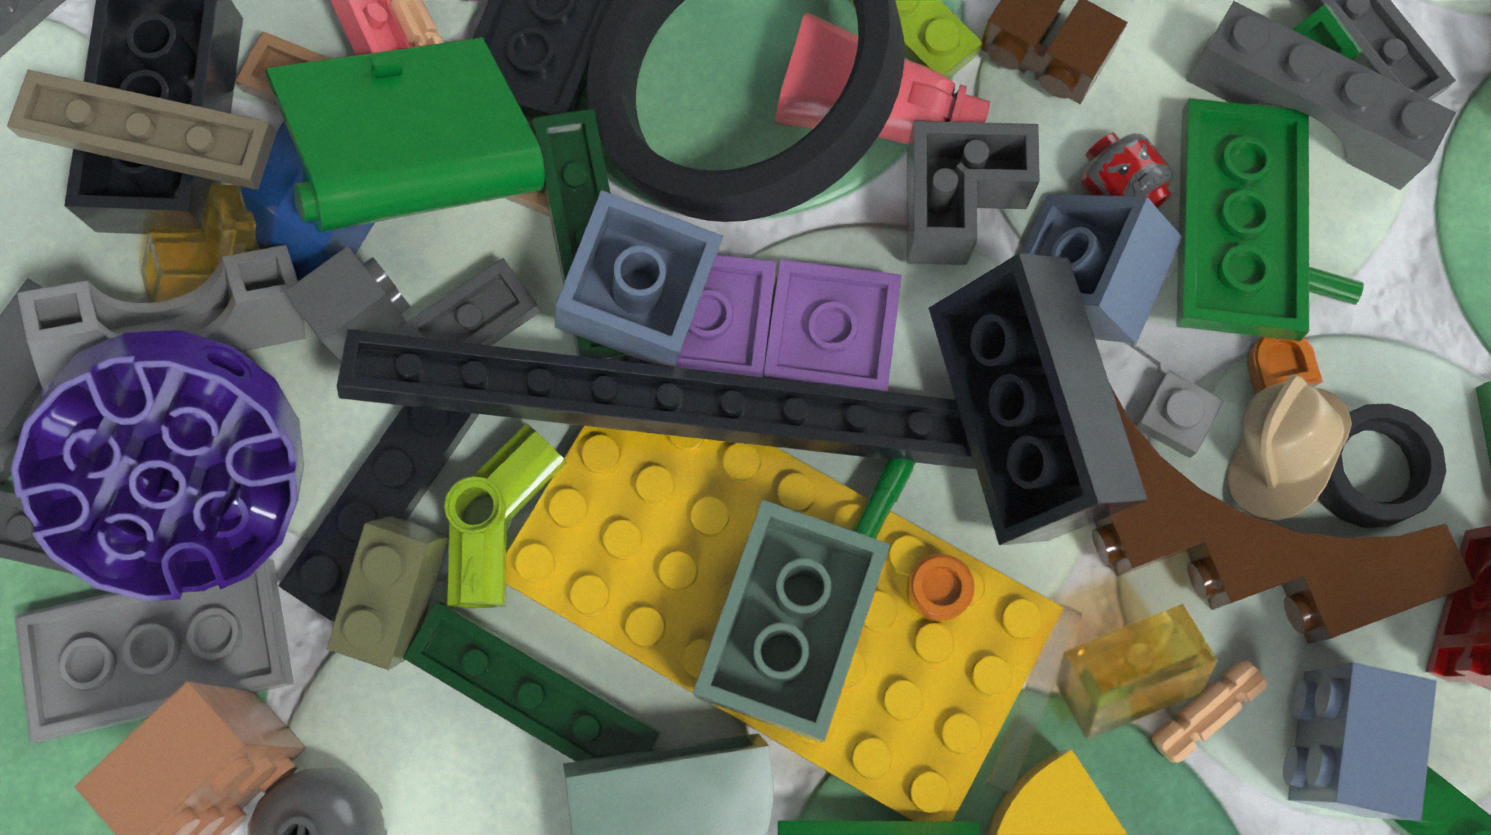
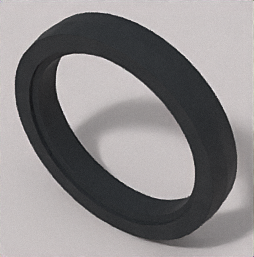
M613 0L601 22L590 54L587 72L589 110L594 109L600 141L618 169L641 191L672 211L706 221L738 222L765 218L801 205L828 189L850 171L871 148L893 110L903 77L905 59L904 35L895 0H853L858 20V44L854 65L842 93L819 124L789 148L761 162L729 170L694 169L673 163L658 155L649 147L641 131L636 108L638 76L647 49L666 19L685 0Z

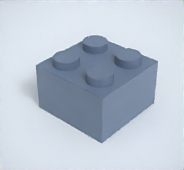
M601 190L555 305V328L654 365L675 367L713 267L723 235Z
M1354 662L1304 672L1303 680L1298 681L1295 686L1291 704L1292 715L1295 719H1298L1295 745H1291L1288 748L1283 764V779L1285 784L1290 785L1288 801L1367 818L1421 821L1437 680Z

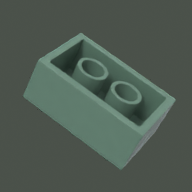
M762 500L693 691L695 698L816 742H824L891 544Z

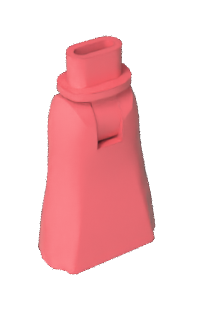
M807 12L804 14L780 92L775 114V124L813 129L819 124L833 107L848 81L857 52V35ZM904 59L903 77L898 97L883 130L877 138L909 144L914 121L985 123L991 101L967 95V86L961 84L954 95L956 84L945 75L921 64Z

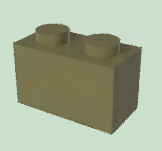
M392 516L366 522L326 649L386 670H390L405 661L403 657L422 627L448 544L449 535Z

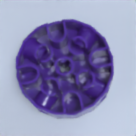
M182 330L125 332L78 352L44 388L39 403L29 413L24 422L11 466V473L16 498L21 497L23 511L35 526L32 534L51 560L94 588L149 602L181 599L184 592L205 591L217 585L221 590L249 578L283 543L299 498L304 470L300 420L276 379L235 347Z

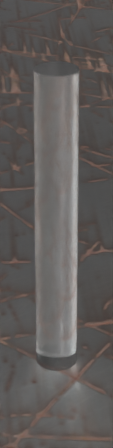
M1058 604L1064 607L1032 668L987 780V784L1006 793H1011L1082 617L1080 611L1064 604Z

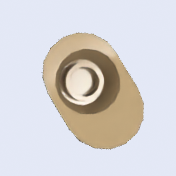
M1290 375L1286 382L1268 386L1258 392L1245 409L1242 418L1243 435L1231 460L1227 477L1231 496L1243 511L1258 519L1281 520L1298 515L1315 503L1326 487L1341 450L1348 439L1352 426L1348 406L1336 394L1321 388L1309 387L1302 377Z

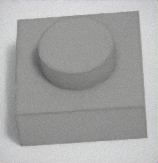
M1168 370L1161 377L1136 427L1144 434L1191 458L1198 452L1224 400Z

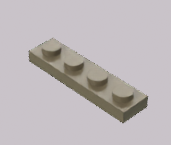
M29 69L7 124V127L18 137L257 190L259 189L277 133L267 121Z

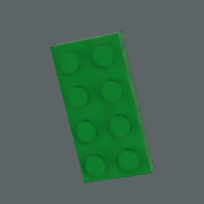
M1189 98L1182 110L1179 234L1183 238L1178 247L1176 327L1301 341L1309 333V115L1295 109Z

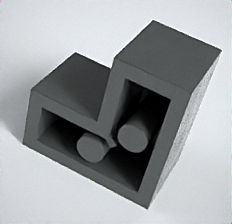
M914 121L907 148V264L967 265L978 240L977 208L1027 209L1040 182L1039 124Z

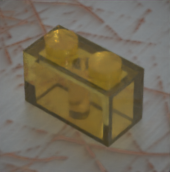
M1181 604L1064 651L1056 686L1086 740H1089L1203 693L1218 659L1185 606Z

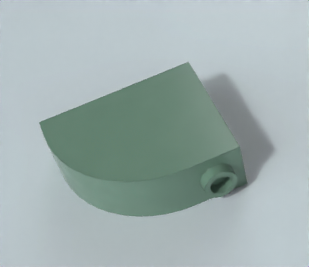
M759 733L563 763L572 835H766L769 828L774 796L773 769L770 746Z

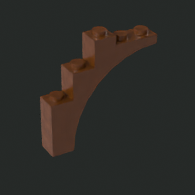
M1111 386L1148 499L1145 502L1095 522L1097 528L1092 530V538L1096 551L1105 565H1113L1117 577L1187 551L1191 560L1187 565L1191 584L1200 598H1207L1212 610L1282 585L1287 596L1284 598V609L1288 620L1298 633L1304 634L1308 644L1332 639L1475 585L1447 524L1399 536L1347 539L1297 532L1244 514L1200 489L1160 456L1128 417Z

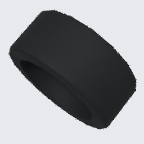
M1390 403L1366 404L1350 411L1352 426L1346 443L1353 435L1362 431H1376L1387 435L1400 446L1408 460L1409 484L1401 497L1390 502H1375L1367 499L1351 485L1344 472L1342 448L1329 481L1319 496L1322 504L1339 519L1362 528L1388 527L1425 511L1441 493L1447 472L1444 448L1432 427L1413 411Z

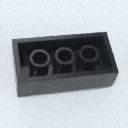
M96 0L84 82L231 114L243 17L231 0ZM73 149L64 206L95 232L215 237L222 182Z
M1018 253L928 308L999 546L1050 541L1148 500L1069 258Z

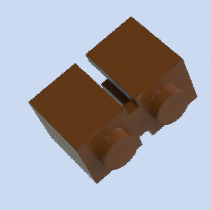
M1001 0L987 21L982 37L983 45L981 50L988 53L989 57L996 64L1005 69H1017L1024 74L1028 69L1036 73L1035 80L1039 81L1042 88L1049 94L1058 98H1069L1081 105L1115 50L1128 22L1088 0H1078L1049 48L1043 46V43L1059 20L1061 14L1058 11L1065 0Z

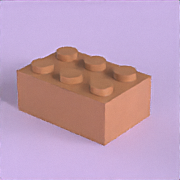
M187 681L74 787L115 835H230L247 818V814L242 810L261 791L266 794L278 781L294 774L297 766L292 761L306 747L257 693Z

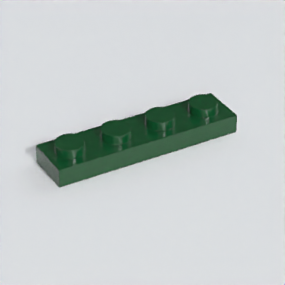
M594 109L535 117L531 122L532 131L540 146L544 162V191L563 285L601 190L611 193ZM573 335L577 356L610 359L627 355Z
M443 602L435 603L403 659L575 762L650 751L662 733L645 721Z

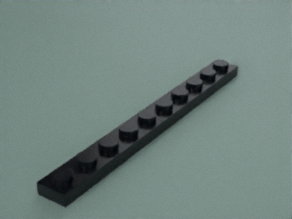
M350 329L347 331L336 385L339 399L888 460L903 458L915 463L976 469L958 406L954 399Z

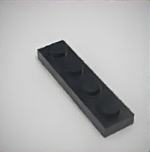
M403 406L278 587L330 621L335 622L364 524L389 516L407 521L479 414Z

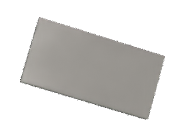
M269 558L247 579L221 590L217 585L205 591L184 592L181 599L148 602L110 593L14 615L30 743L48 742L146 719L187 681L255 693L294 684L274 560Z

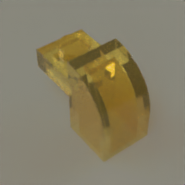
M211 184L201 229L149 228L141 266V275L148 303L171 300L195 290L211 277L222 256L256 250L255 219L251 211H244L237 185Z

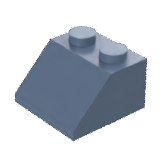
M1048 194L1021 253L1069 258L1095 339L1137 344L1183 237L1148 197Z

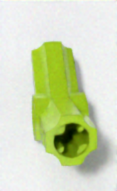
M527 423L472 477L464 478L454 484L446 495L444 507L446 517L450 522L447 605L449 607L489 609L506 606L507 530L510 527L511 519L566 464L564 458ZM478 497H491L494 507L488 520L477 525L467 524L465 511L469 503Z

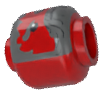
M1112 132L1096 142L1085 154L1090 163L1082 173L1081 184L1088 195L1148 197L1157 209L1172 195L1167 187L1172 181L1173 170L1143 134L1133 133L1119 139L1115 132Z

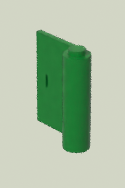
M483 38L266 68V78L302 162L303 182L294 183L293 185L298 214L302 222L312 221L319 233L535 193L543 189L545 170L540 146Z

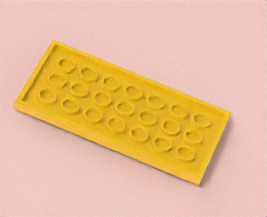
M584 426L564 458L566 464L552 477L507 551L506 585L693 694L761 501L765 500L851 530L868 498L776 447ZM890 511L876 539L891 545L825 741L819 743L720 706L711 705L910 821L952 822L1064 607ZM935 554H947L958 558L969 568L974 579L975 591L970 605L963 613L948 621L939 622L924 618L912 607L907 595V582L912 570L921 560Z

